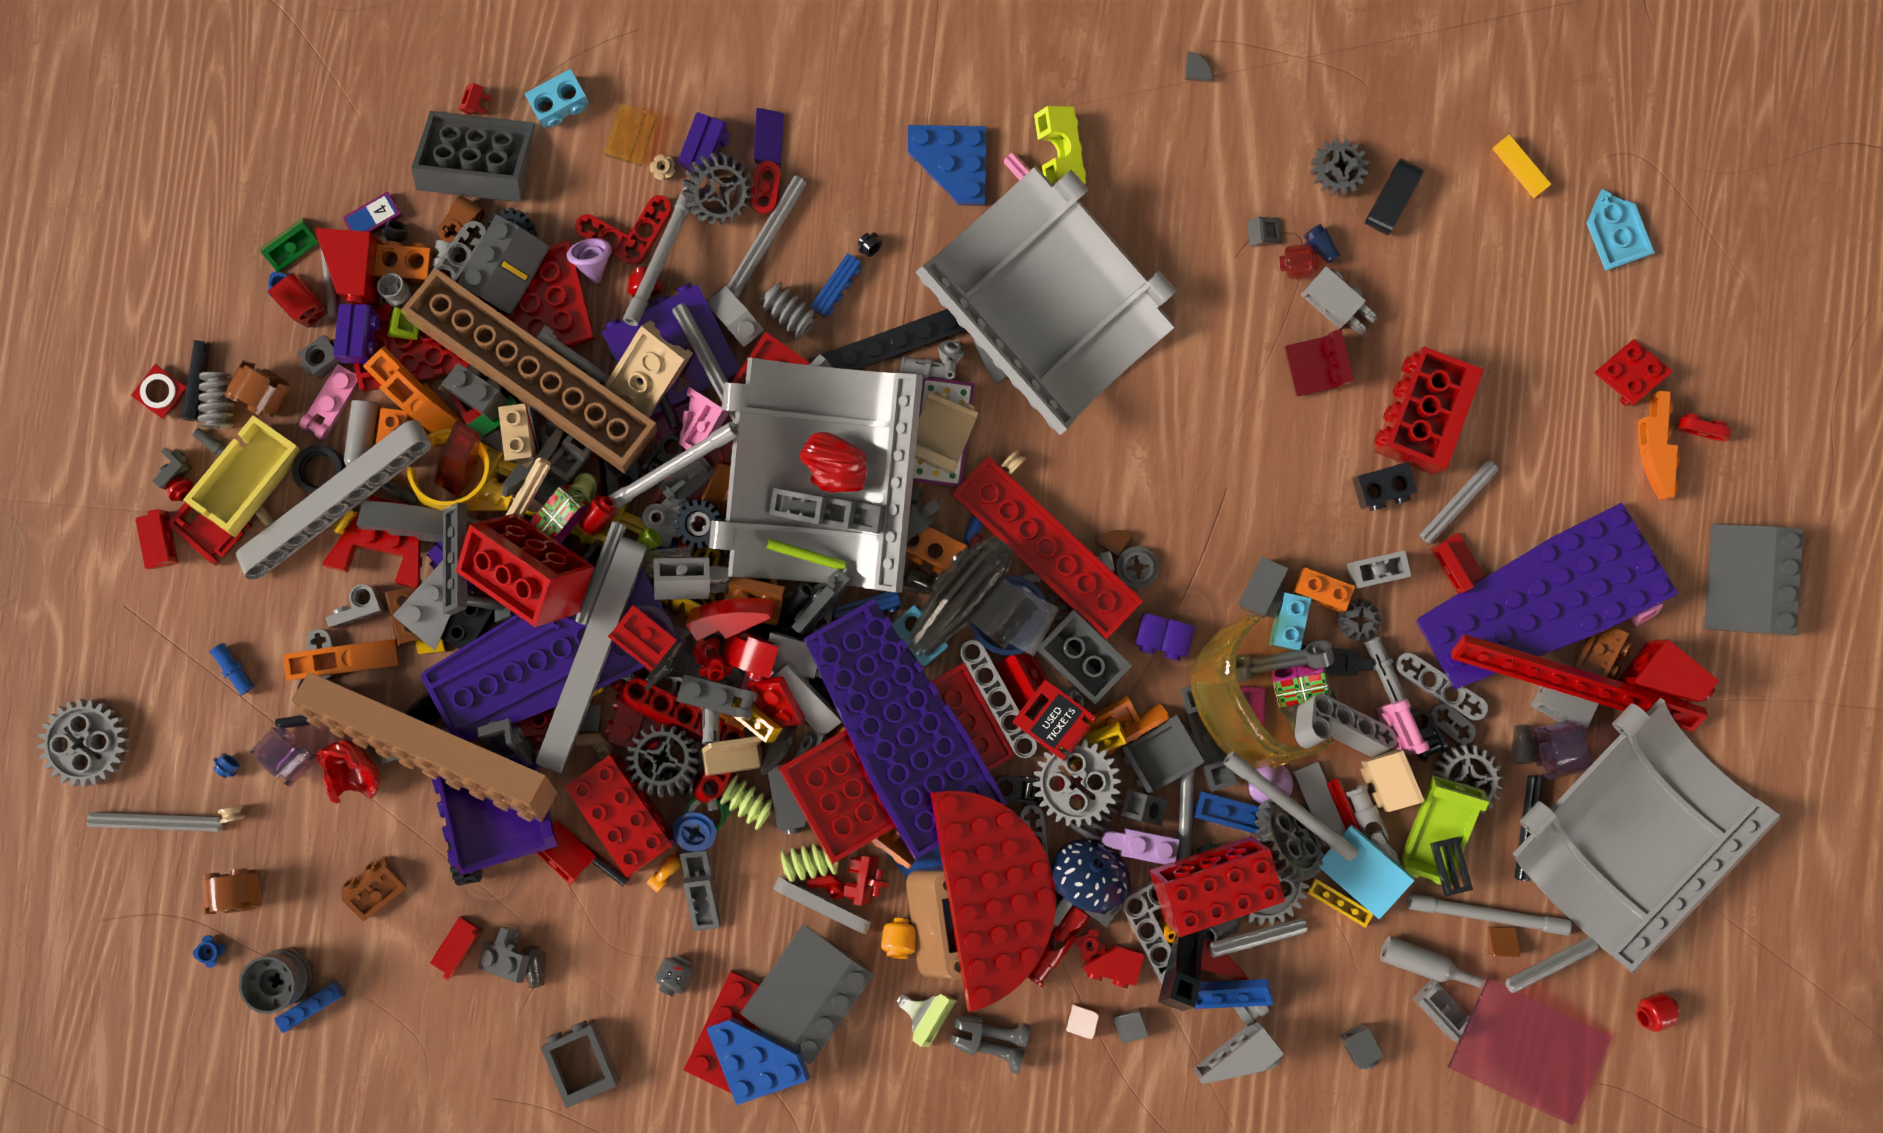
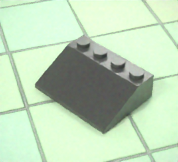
M430 111L411 167L416 190L521 202L527 183L534 123Z
M1711 524L1704 629L1772 636L1797 635L1803 529Z
M803 923L740 1013L767 1035L777 1039L776 1042L800 1051L804 1061L811 1065L874 974L867 964Z

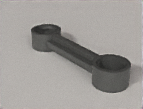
M1319 640L1308 644L1303 650L1252 659L1244 654L1235 655L1225 662V667L1229 680L1234 683H1241L1250 680L1254 674L1302 665H1309V667L1314 669L1326 668L1333 664L1335 658L1331 643Z

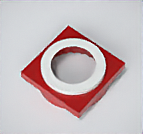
M154 364L130 396L161 419H165L169 412L180 403L186 386L157 364ZM154 379H161L169 386L168 397L159 403L150 401L146 396L147 386Z

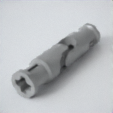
M1368 784L1359 785L1346 791L1347 797H1350L1355 808L1354 814L1362 833L1367 837L1365 832L1366 825L1370 822L1379 823L1383 830H1374L1367 838L1400 864L1396 851L1386 842V840L1389 841V835L1377 805H1373L1367 791L1369 788Z

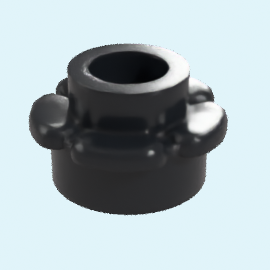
M389 220L386 222L385 227L382 228V234L385 235L387 241L401 243L407 239V226L403 222Z
M875 232L871 233V235L865 233L858 241V251L867 257L874 256L882 246V241L878 238V234Z

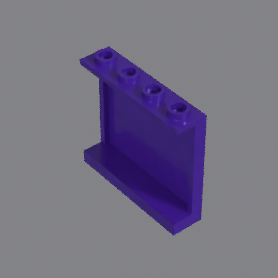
M688 283L677 289L679 294L671 298L666 294L654 300L655 306L644 311L638 326H631L624 321L621 322L620 318L607 323L605 325L607 329L602 331L617 363H619L640 327L650 320L656 324L655 327L660 330V335L666 342L680 346L685 351L689 350L693 353L675 383L666 392L672 406L690 398L687 396L689 387L700 393L713 386L673 313V308L682 303L687 305L726 379L736 375L741 369L698 284L692 286L691 283ZM638 378L639 382L643 384V379ZM659 404L651 416L662 411Z
M534 752L532 755L533 764L526 767L540 773L539 765H536L537 757ZM518 756L509 758V760L526 766ZM439 776L436 780L432 779L435 793L440 794L441 802L437 803L440 817L445 818L446 826L442 827L446 843L450 842L451 850L447 851L451 867L456 866L461 875L558 846L549 810L542 822L536 819H532L530 822L517 815L518 811L511 808L508 811L502 810L493 804V800L486 797L484 800H480L469 794L470 790L461 787L460 790L449 786L445 783L446 780Z

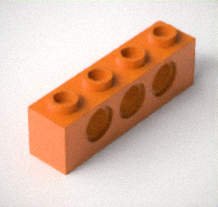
M931 527L917 535L919 543L916 546H906V553L909 554L908 559L921 566L925 562L933 566L932 571L945 578L947 574L954 575L967 549V545ZM931 545H939L942 548L943 554L940 558L933 559L928 555L927 550Z

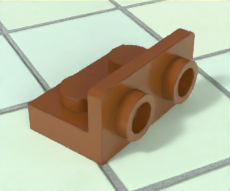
M731 577L728 599L761 598L773 600L775 607L772 616L762 623L777 625L783 606L785 587L742 577Z
M411 587L388 591L384 595L397 648L420 639L393 616L414 592Z
M1613 627L1590 637L1575 668L1615 680L1621 668L1618 664L1622 656L1626 658L1633 645L1630 642L1629 633Z
M383 856L378 861H371L365 867L364 872L357 877L349 878L342 887V901L364 922L407 887L406 883L388 866V859Z

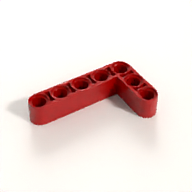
M640 678L630 680L622 688L620 700L625 706L660 724H666L670 729L675 725L678 728V733L685 730L687 733L686 737L702 744V709L676 701V696ZM629 688H636L640 692V698H633L629 693ZM660 700L664 705V711L657 710L654 707L653 701ZM678 712H683L687 715L688 723H683L678 719ZM719 718L720 742L726 741V736H730L734 740L745 738L743 731L725 723V721ZM703 767L694 786L695 798L701 803H710L723 793L732 772L706 776ZM704 783H708L713 787V795L705 793Z

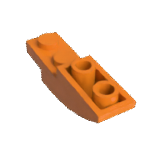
M385 346L363 365L381 384L379 388L414 420L419 421L430 432L433 433L442 429H458L464 423L427 384L422 385Z
M1658 391L1651 394L1649 416L1638 420V440L1643 467L1650 485L1659 500L1675 498L1679 487L1678 479H1676V468L1680 464V454L1677 452L1678 445L1667 444L1671 437L1669 415L1673 410V401L1670 399L1671 392Z
M396 639L283 654L286 681L305 679L308 672L320 677L399 666Z

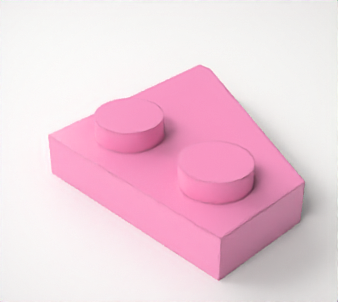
M690 387L687 390V396L690 397L689 410L684 411L683 429L679 444L686 449H689L710 436L712 432L721 428L729 414V411L722 410L720 405Z

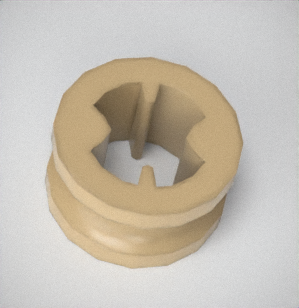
M1018 449L1001 465L1003 468L1009 469L1008 473L1010 475L1027 459L1025 456L1019 455L1020 451Z
M243 805L218 810V814L222 815L220 824L244 819L245 815L241 813Z

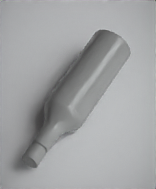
M360 400L351 401L344 453V464L346 467L373 447L379 404Z
M1391 936L1386 938L1382 946L1380 961L1437 982L1457 980L1478 988L1483 983L1482 977L1457 968L1449 957Z

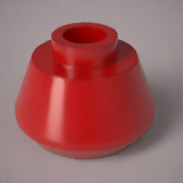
M648 267L636 268L634 273L630 275L627 292L632 297L635 296ZM659 277L650 296L660 293L663 288V283Z

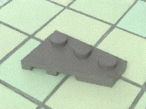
M443 560L393 614L396 619L434 651L450 617L449 614H443Z

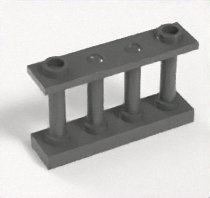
M457 502L443 510V614L454 615L467 609L468 605L495 610V622L501 623L515 616V613L495 599L469 595L467 592V579L455 572L469 524L484 521L468 517L467 504Z

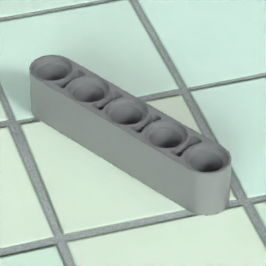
M976 640L965 642L960 649L961 658L1012 750L1021 758L1031 757L1037 750L1036 741L1018 727L1014 730H1008L1004 726L1005 717L1008 715L1017 716L1020 711L985 648ZM968 645H975L979 648L980 655L977 659L970 660L965 656V649ZM988 668L992 671L993 678L989 683H982L978 679L980 669ZM996 691L1002 692L1006 698L1005 703L1000 707H996L991 703V696ZM1022 738H1027L1031 742V749L1025 754L1020 753L1017 749V743Z

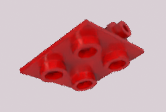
M1633 339L1597 369L1594 374L1622 397L1619 401L1627 407L1628 405L1634 406L1667 378L1673 370Z

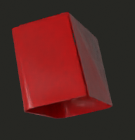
M294 273L287 275L267 291L294 321L307 328L328 313L327 308L306 280Z

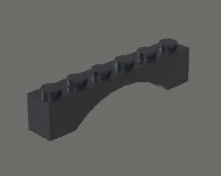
M1209 842L1199 847L1196 854L1220 846ZM1207 928L1183 937H1179L1175 933L1158 998L1159 1003L1180 1011L1195 1008L1202 982L1201 961Z

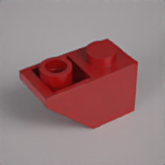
M1115 944L1106 949L1104 953L1093 956L1089 961H1084L1082 969L1087 972V977L1099 981H1102L1103 977L1113 980L1112 984L1128 988L1129 984L1137 985L1145 954L1142 951Z

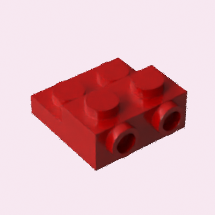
M629 691L633 698H640V694ZM617 694L613 704V709L617 710L614 721L609 720L605 729V735L609 736L607 742L626 748L628 746L637 747L632 739L638 737L642 740L641 730L644 729L649 735L652 733L651 725H655L657 732L661 731L662 724L625 706L620 700V694ZM654 700V707L659 711H664L663 703L660 700ZM664 740L652 743L645 750H658Z

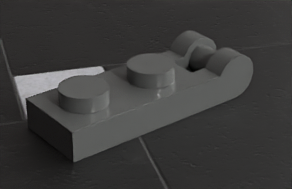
M684 674L676 701L729 716L751 720L753 713L750 711L753 702H756L758 694ZM735 698L742 699L740 708L733 707Z

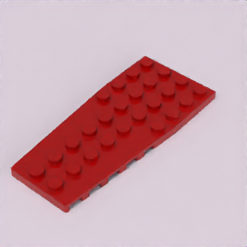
M569 240L549 245L550 248L512 316L488 304L534 338L542 327L546 325L554 331L553 334L557 336L556 339L567 347L595 340L578 268L569 262L567 258V252L572 246ZM388 303L378 307L371 306L380 316V328L375 330L378 351L385 346L418 381L448 376L457 363L465 368L470 365L420 329L417 340L387 336L390 316L394 307ZM355 363L354 368L359 388L363 392L380 389L381 384L363 367L364 364Z

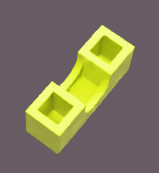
M1045 107L1034 115L1038 140L1051 142L1057 149L1058 158H1054L1042 165L1044 176L1054 186L1072 169L1079 179L1086 184V172L1083 167L1081 154L1082 146L1079 142L1077 129L1078 120L1075 116L1074 107Z

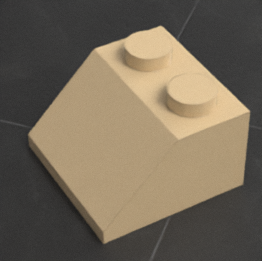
M1390 749L1376 757H1370L1361 761L1364 767L1361 768L1362 776L1367 784L1370 783L1374 793H1371V796L1377 808L1390 812L1424 802L1403 750Z

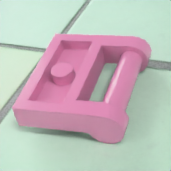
M1408 698L1376 708L1379 721L1389 726L1397 736V744L1392 749L1403 750L1405 756L1420 754L1430 749L1427 741L1423 740L1409 707L1411 705Z

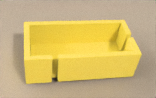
M252 416L238 433L247 446L244 448L239 441L233 439L183 499L193 509L210 521L212 520L233 537L239 534L292 468L295 457L301 452L295 444L255 416Z

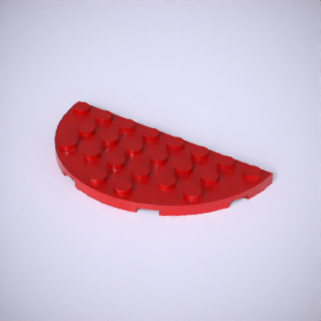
M963 791L930 792L967 1010L972 1012L992 1005L1009 995L1022 984L1038 964L1046 949L1054 924L1056 909L1055 884L1051 865L1039 839L1023 819L1011 809L993 799L975 793Z

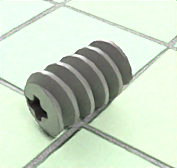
M780 281L766 292L759 305L764 304L763 310L765 312L772 310L771 317L773 319L780 317L779 324L781 326L788 324L787 331L790 333L796 331L795 338L799 340L816 322V319L812 318L815 310L811 309L808 312H804L807 303L804 302L797 306L796 303L799 297L796 295L789 299L788 296L791 290L788 288L781 292L783 283Z
M220 372L200 373L199 378L206 381L199 384V389L206 392L199 395V400L205 403L199 405L198 410L206 413L198 416V421L205 424L200 427L212 429L233 427L232 423L226 422V418L233 417L234 414L226 411V408L234 406V403L227 401L225 396L230 383L227 376H231V374Z

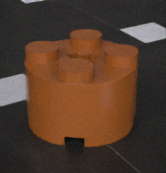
M242 360L227 387L225 396L235 402L240 403V401L248 404L247 409L259 416L265 414L273 418L277 415L292 386L288 385L289 383L275 373L265 368L263 370L258 368L255 370L256 364Z
M243 868L230 870V875H220V873L202 875L201 887L204 915H215L216 911L233 913L261 907L259 875L256 873V870Z

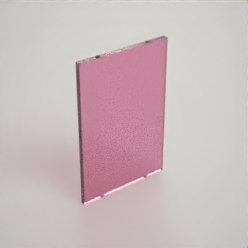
M1487 978L1448 1064V1068L1573 1126L1612 1037L1519 992L1511 993L1506 986Z

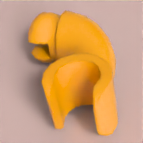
M676 853L670 856L660 871L655 872L647 881V884L655 892H658L668 882V877L681 868V859L678 858L680 854Z

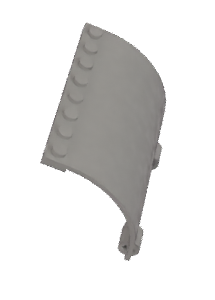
M1035 166L984 214L937 255L922 265L915 273L920 277L921 282L938 297L940 304L954 315L958 324L970 333L976 344L986 351L992 358L995 366L1009 377L1012 385L1019 389L1028 399L1030 405L1041 413L1046 419L1047 424L1061 435L1102 391L1176 327L1159 306L1166 302L1177 290L1160 270L1150 279H1147L1078 199L1089 189L1072 169L1053 186Z
M748 358L746 384L724 382L722 410L736 412L735 425L739 430V436L733 439L726 521L711 520L709 548L730 550L729 577L829 583V576L837 570L766 549L767 540L770 538L846 561L843 572L852 579L848 586L902 592L923 375L850 370ZM817 432H830L859 447L866 454L867 473L864 489L858 492L839 491L833 493L822 491L817 486H814L810 482V477L813 474L808 466L802 463L800 458L801 449L804 448V444L809 436ZM773 488L884 506L881 533L876 534L769 515Z
M1661 698L1647 712L1633 703L1622 712L1612 723L1613 727L1620 733V736L1550 809L1538 801L1519 821L1531 835L1512 853L1523 871L1545 896L1588 937L1593 938L1604 951L1633 975L1780 819V815L1759 799L1752 797L1734 783L1689 740L1677 725L1665 701Z

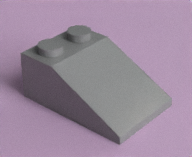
M1255 1020L1252 1025L1243 1027L1202 1060L1192 1071L1202 1084L1263 1072L1265 1069L1271 1070L1280 1063V1057L1284 1053L1265 1029Z

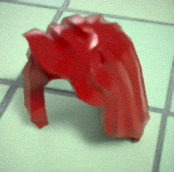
M817 432L809 436L804 444V448L801 449L800 458L802 463L808 466L813 474L810 477V482L814 486H817L822 491L833 493L839 491L858 492L864 489L867 473L866 454L859 447L830 432Z
M340 740L316 752V760L324 770L322 781L326 788V794L332 803L339 804L341 802L339 796L344 791L360 792L368 799L373 798L377 794L381 779L379 770L366 752L352 742V740Z

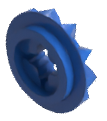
M695 810L690 813L683 812L676 819L673 826V836L676 842L688 851H704L713 844L716 838L717 829H715L714 820H710L706 813H697ZM699 824V832L690 838L691 828Z

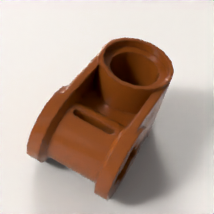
M462 195L458 196L438 228L440 238L445 242L452 243L455 237L449 236L451 232H457L458 234L467 222L477 221L481 223L485 215V209ZM475 226L474 228L468 227L467 232H469V237L466 239V241H464L462 238L461 240L459 239L458 242L466 244L468 239L472 235L473 231L478 226Z

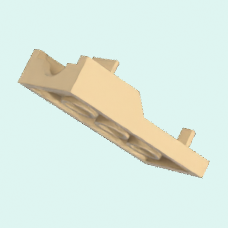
M651 320L640 327L604 385L605 388L648 418H650L664 394L675 383L693 355L689 350L685 351L680 346L666 342L661 337L660 330L655 327L656 324ZM638 378L643 379V384L639 382Z

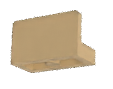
M756 736L707 744L701 749L705 775L710 776L759 768L760 761L757 745L762 740Z

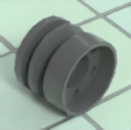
M290 948L273 950L253 959L244 967L239 977V991L242 1000L250 1009L258 1013L271 1014L281 1011L307 994L312 984L313 974L310 963L302 953Z

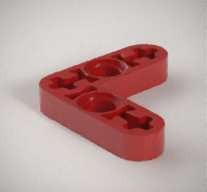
M656 195L652 197L629 235L590 214L580 216L575 223V228L584 240L597 237L604 240L607 234H616L618 241L616 245L612 246L611 255L628 265L638 266L646 259L672 214V206L665 196ZM663 202L666 211H660L657 214L656 219L660 222L656 224L654 220L647 218V216L650 215L653 218L656 214L655 204L660 206ZM592 222V226L600 232L597 236L590 230L584 233L585 230L582 225ZM644 224H650L654 227V232L649 237H642L639 230ZM637 237L638 240H640L642 243H645L646 246L644 247L640 243V245L637 248V251L640 255L638 257L633 256L631 259H629L630 255L627 251L629 249H635L638 243L636 242V240H634V238Z

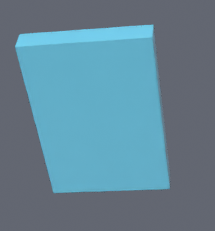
M1351 825L1342 837L1359 849L1356 857L1348 862L1330 848L1321 859L1323 865L1319 866V868L1380 919L1414 882L1415 878L1356 827Z

